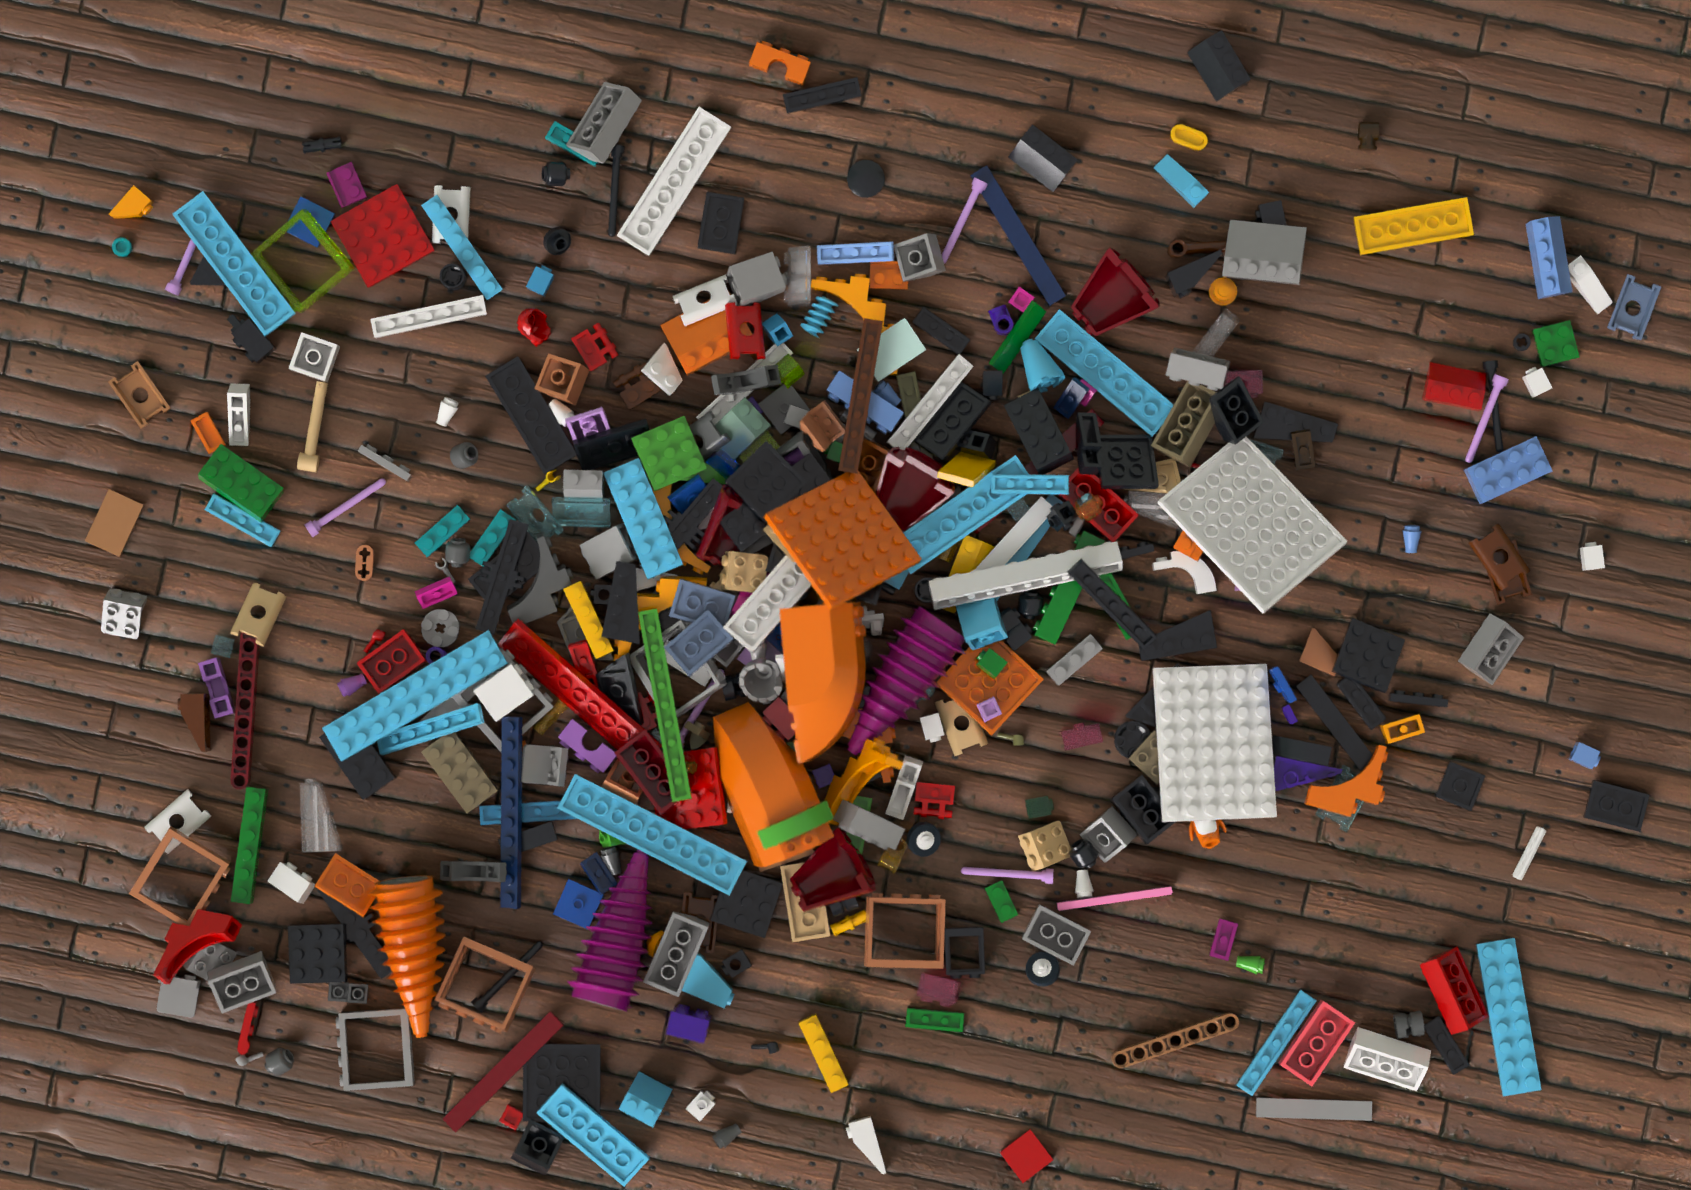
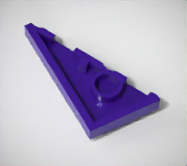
M1275 756V791L1341 774L1342 769Z

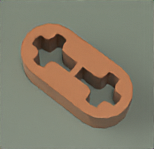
M361 545L356 551L355 575L361 581H368L373 576L374 550L368 545ZM364 548H367V551L370 552V556L366 557V562H363L364 557L360 555ZM363 564H366V570L369 571V575H366L365 578L359 574V571L363 570Z

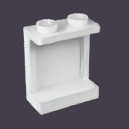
M512 662L484 683L473 688L474 693L495 722L534 695L532 690L535 688L528 679L526 681L521 676L523 671L517 664L513 665Z

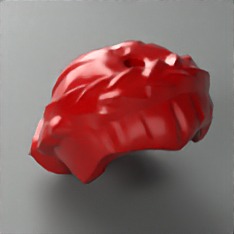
M527 308L518 316V330L537 347L550 337L551 328L548 327L546 322L547 315L537 308Z

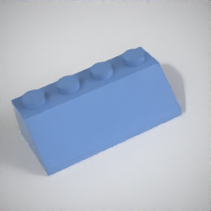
M1560 216L1540 218L1526 223L1538 299L1571 293L1572 285Z

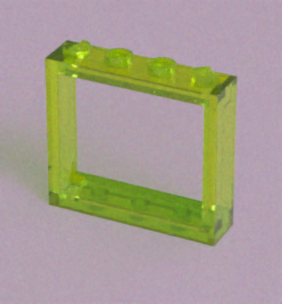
M307 209L299 211L251 253L260 267L262 266L270 280L274 281L278 286L277 289L282 296L288 298L292 309L299 313L305 312L355 269ZM300 220L303 221L341 268L339 272L302 303L262 255L267 248Z

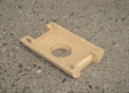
M253 583L230 634L238 636L240 632L257 638L256 644L264 646L286 596L279 591L276 595L261 589L260 584ZM259 605L265 608L266 614L263 618L256 619L251 615V609L254 606Z
M943 700L935 702L954 756L963 754L962 749L979 743L980 747L988 744L983 728L955 701L952 700L944 703ZM958 716H965L969 720V727L964 731H959L954 726V721Z

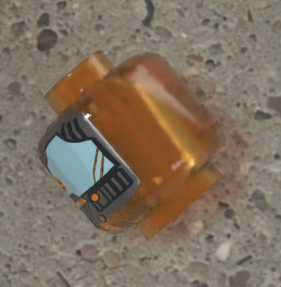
M1088 492L1075 501L1076 506L1074 510L1081 520L1090 521L1102 513L1101 505H1103V502L1098 494L1094 496Z

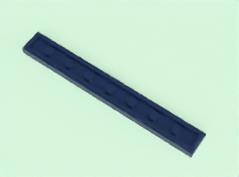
M986 165L971 174L972 180L975 177L988 184L986 190H983L981 195L1048 305L1051 306L1066 297L988 166Z

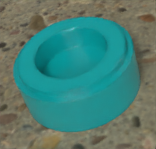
M119 237L114 240L112 250L117 256L126 257L132 251V244L128 239Z

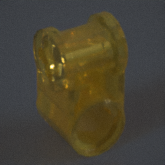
M901 837L900 840L904 844L901 850H894L890 847L884 850L877 866H883L894 874L906 850V840Z

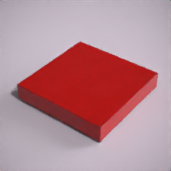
M1031 1129L1000 1151V1154L1022 1183L1053 1161V1158Z

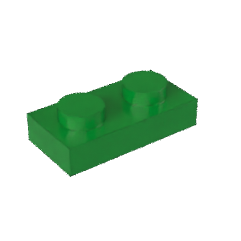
M1002 880L985 888L1001 923L1018 915Z

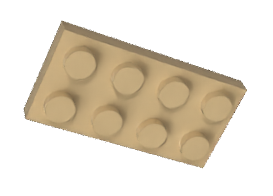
M805 862L780 866L792 942L830 936L826 906L804 912L798 904L800 896H795L791 890L793 885L790 878Z

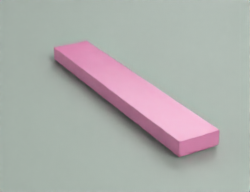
M1166 886L1056 902L1057 909L1061 911L1171 895L1172 887Z

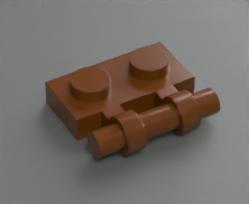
M645 362L640 366H634L633 370L627 374H621L613 382L616 389L624 385L626 390L621 392L620 395L629 410L662 391L651 379L645 377L641 371L646 365ZM638 376L640 381L630 386L628 381Z

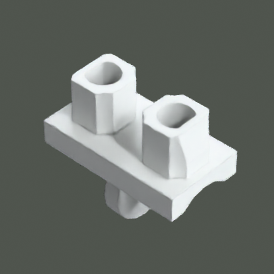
M863 606L864 617H862V625H865V629L871 628V635H881L884 623L883 613L875 614L874 610L867 611V607Z

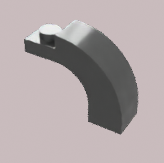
M778 365L711 376L714 395L741 393L781 384Z
M441 861L440 880L506 882V863L491 861Z

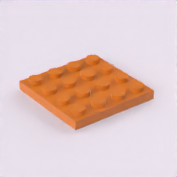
M1002 640L973 651L968 647L965 651L966 654H962L955 661L957 666L952 665L946 671L948 677L941 676L937 681L938 686L991 736L1044 680ZM990 648L1008 662L995 679L976 666L978 663L976 658L982 650L987 651ZM995 697L1002 714L984 722L976 705Z

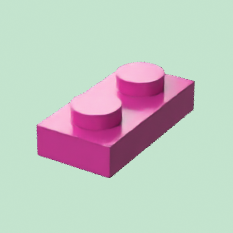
M449 576L416 590L415 594L422 609L457 595L458 592Z

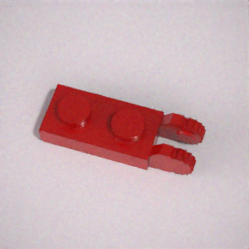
M587 639L569 644L568 648L575 669L585 678H593L594 685L598 688L596 679L598 670Z
M256 1001L247 1004L237 1051L241 1055L248 1053L247 1051L250 1047V1042L247 1038L248 1036L252 1037L254 1025H251L252 1017H257L259 1006H255Z

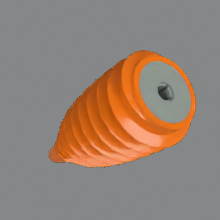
M428 875L382 880L376 882L375 890L368 893L377 897V904L370 907V909L379 911L380 916L372 921V923L379 924L382 928V932L374 937L382 938L385 946L377 951L385 952L388 956V960L381 965L389 966L392 970V974L385 979L395 981L397 988L393 992L400 994L403 1001L401 1005L405 1007L416 1038L426 1037L429 1032L430 1011L433 1009L431 1006L432 998L438 994L433 988L434 984L442 980V977L435 975V972L444 966L443 962L436 960L437 955L445 951L444 947L437 945V941L445 937V933L437 931V926L443 924L445 920L436 916V912L443 909L444 905L435 902V898L440 896L443 891L434 888L433 876Z

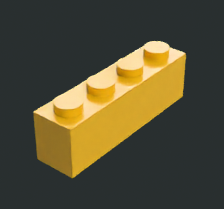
M582 581L564 588L563 590L595 658L599 659L614 652L609 638L601 637L603 625Z
M817 1014L799 1021V1026L830 1092L833 1093L848 1086L847 1078Z

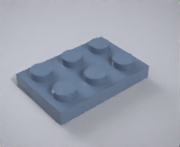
M680 578L669 616L693 623L709 610L724 627L728 622L736 595Z
M707 610L664 648L690 677L734 639L713 614Z

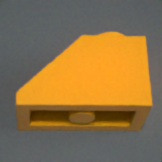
M133 185L109 215L114 219L142 217L152 210L153 206L151 205L154 202Z

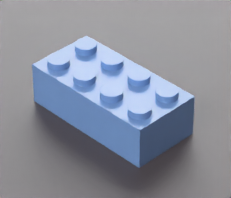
M838 371L827 388L828 398L835 403L842 402L847 410H849L853 379ZM871 391L866 423L870 424L873 422L877 425L876 429L885 435L887 432L891 434L904 412Z
M1537 436L1464 469L1479 504L1485 503L1553 471Z

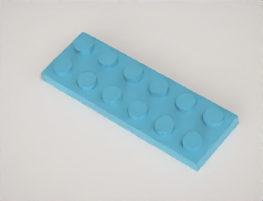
M637 458L604 472L603 474L647 579L682 566L683 562L640 459Z
M563 1083L537 1110V1114L622 1186H625L650 1158Z

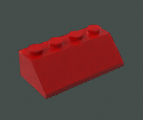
M1079 468L1069 477V495L1057 494L1065 502L1069 500L1075 511L1109 542H1115L1139 516L1111 489H1101L1100 479L1096 475L1079 474ZM1090 492L1093 498L1079 506L1077 499Z
M1458 946L1420 964L1422 973L1427 980L1451 1035L1469 1030L1489 1017Z

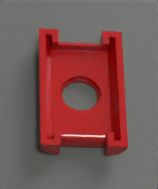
M735 302L726 304L725 313L730 359H739L740 354H757V359H766L760 304L754 302L752 306H735ZM744 322L752 324L754 333L750 336L742 334L740 325Z

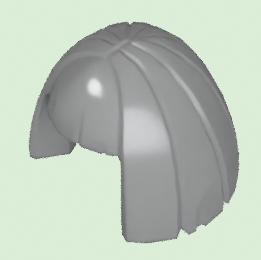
M766 658L752 660L744 666L739 676V684L743 693L746 696L748 695V698L753 701H772L782 691L783 685L779 667L774 660Z

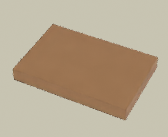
M108 489L85 542L121 557L144 505Z

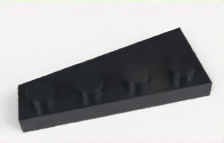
M1264 402L1260 414L1264 423L1256 428L1253 439L1292 441L1291 432L1310 429L1312 442L1332 443L1338 424Z
M616 561L601 637L640 644L635 564Z
M1211 610L1157 633L1158 638L1144 650L1139 646L1141 661L1217 648Z

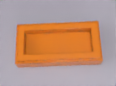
M208 412L190 420L208 454L215 452L220 444L226 446Z

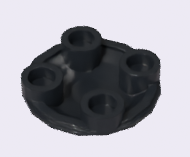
M871 160L858 161L848 171L847 183L854 195L869 198L881 192L884 186V172L877 163Z
M1139 721L1123 723L1114 734L1116 750L1122 756L1129 758L1150 735V730Z

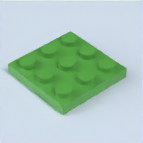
M685 416L631 438L653 491H657L707 469Z

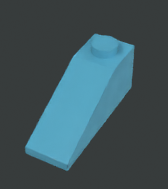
M1168 154L1154 167L1193 208L1209 193L1196 178Z

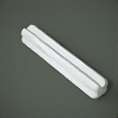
M1539 826L1535 828L1513 872L1514 878L1518 880L1523 879L1546 833L1545 829Z

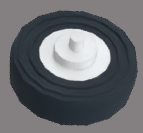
M919 822L908 831L906 843L915 855L921 857L929 856L939 848L941 835L933 824Z
M1038 952L1028 959L1025 972L1033 984L1048 986L1057 980L1060 974V965L1052 954Z

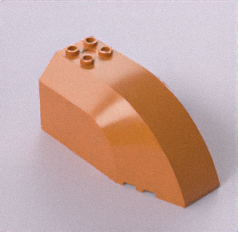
M860 602L842 603L831 610L826 605L780 609L788 709L794 715V722H791V727L795 729L796 739H794L798 764L810 762L830 749L848 729L859 708L866 675L863 639L866 636L865 625H862L864 608L860 605Z
M749 702L714 716V740L718 748L723 792L754 866L766 867L781 862L834 837L829 823L826 822L801 835L764 850L757 831L819 804L820 801L804 765L797 763L795 751L775 732Z

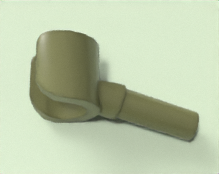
M1000 732L997 734V737L1013 739V745H1024L1022 735H1009Z

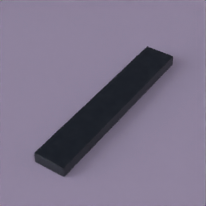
M1082 558L1067 571L1143 650L1158 638L1154 631Z
M1312 675L1308 676L1296 685V688L1361 772L1371 760L1372 753Z

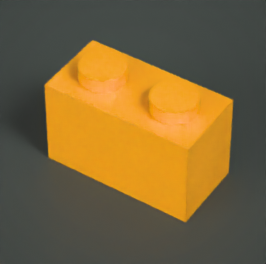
M1420 714L1380 725L1386 744L1425 733Z

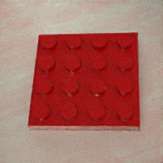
M398 184L330 221L368 288L435 251Z
M718 748L683 752L689 787L692 791L690 792L692 799L680 801L662 816L654 807L655 815L683 829L727 824Z

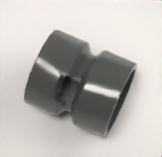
M1421 1011L1409 1012V1015L1405 1013L1393 1014L1397 1039L1408 1038L1409 1034L1413 1037L1425 1034Z

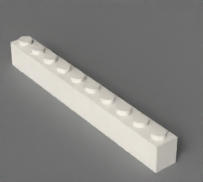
M1105 542L1098 546H1086L1083 549L1067 550L1064 553L1048 554L1045 557L1029 558L1026 561L1010 562L1007 565L992 566L983 570L976 569L969 573H957L945 578H935L929 581V591L934 610L1075 581L1067 571L1081 558L1098 576L1122 571V558L1118 543Z

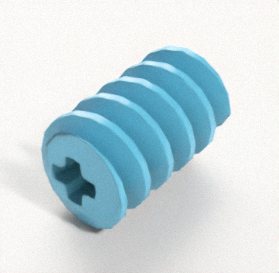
M816 296L815 299L819 304L812 303L811 306L815 310H808L811 317L805 316L804 320L807 324L801 323L800 325L803 330L819 338L817 333H824L820 327H827L824 320H831L828 313H835L832 306H839L824 296Z

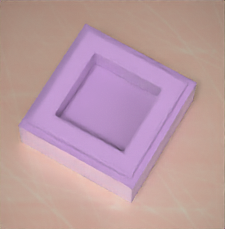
M995 697L976 705L984 722L1002 714Z

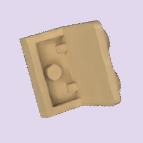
M725 551L721 561L722 566H724L723 574L720 575L719 584L722 586L721 590L753 593L766 578L768 557L759 554Z
M1060 821L1052 822L1018 836L1020 845L1025 852L1027 863L1032 871L1048 867L1070 857L1071 848Z

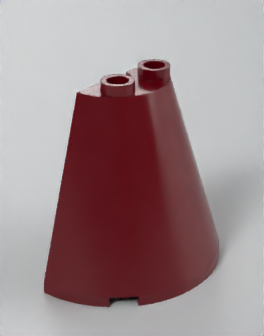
M1109 248L1105 252L1071 306L1072 314L1078 321L1082 319L1085 322L1086 326L1084 328L1091 336H1098L1160 306L1159 299L1156 298L1154 300L1153 295L1155 292L1143 276L1126 258L1120 259V253L1113 248Z
M894 447L886 455L876 496L904 533L954 494L955 486L954 482L937 478L938 471L943 467L929 456L912 448L906 447L905 450H900V447Z
M724 484L719 492L700 547L696 553V556L701 560H709L716 566L718 564L722 565V556L725 555V551L740 552L720 525V521L733 509L738 510L744 502L727 484Z
M839 827L832 832L834 837L822 843L790 878L793 885L791 890L795 896H800L798 904L804 912L876 890L874 887L876 886L874 877L858 848L856 849L850 843L852 840Z

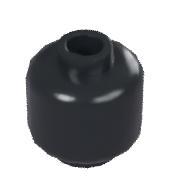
M548 161L545 166H542V181H545L548 186H564L566 181L570 179V168H567L566 164L562 161Z
M1035 590L1024 591V593L1019 595L1018 612L1024 615L1023 617L1026 619H1035V616L1042 613L1043 597Z
M1080 839L1071 845L1069 854L1077 867H1086L1088 869L1096 864L1095 860L1098 857V852L1090 841Z

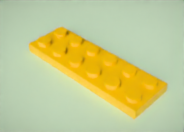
M1467 197L1353 218L1360 255L1474 235Z

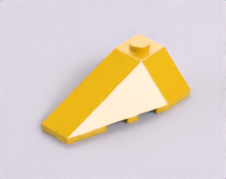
M967 535L962 540L948 577L957 573L964 574L975 570L995 547ZM956 606L942 608L954 614L957 611Z

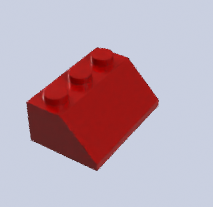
M1429 362L1422 400L1480 411L1485 395L1486 373Z

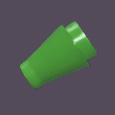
M1238 956L1236 967L1256 975L1258 973L1262 974L1265 959L1261 958V956Z

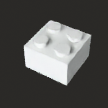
M301 332L289 369L328 383L340 346Z

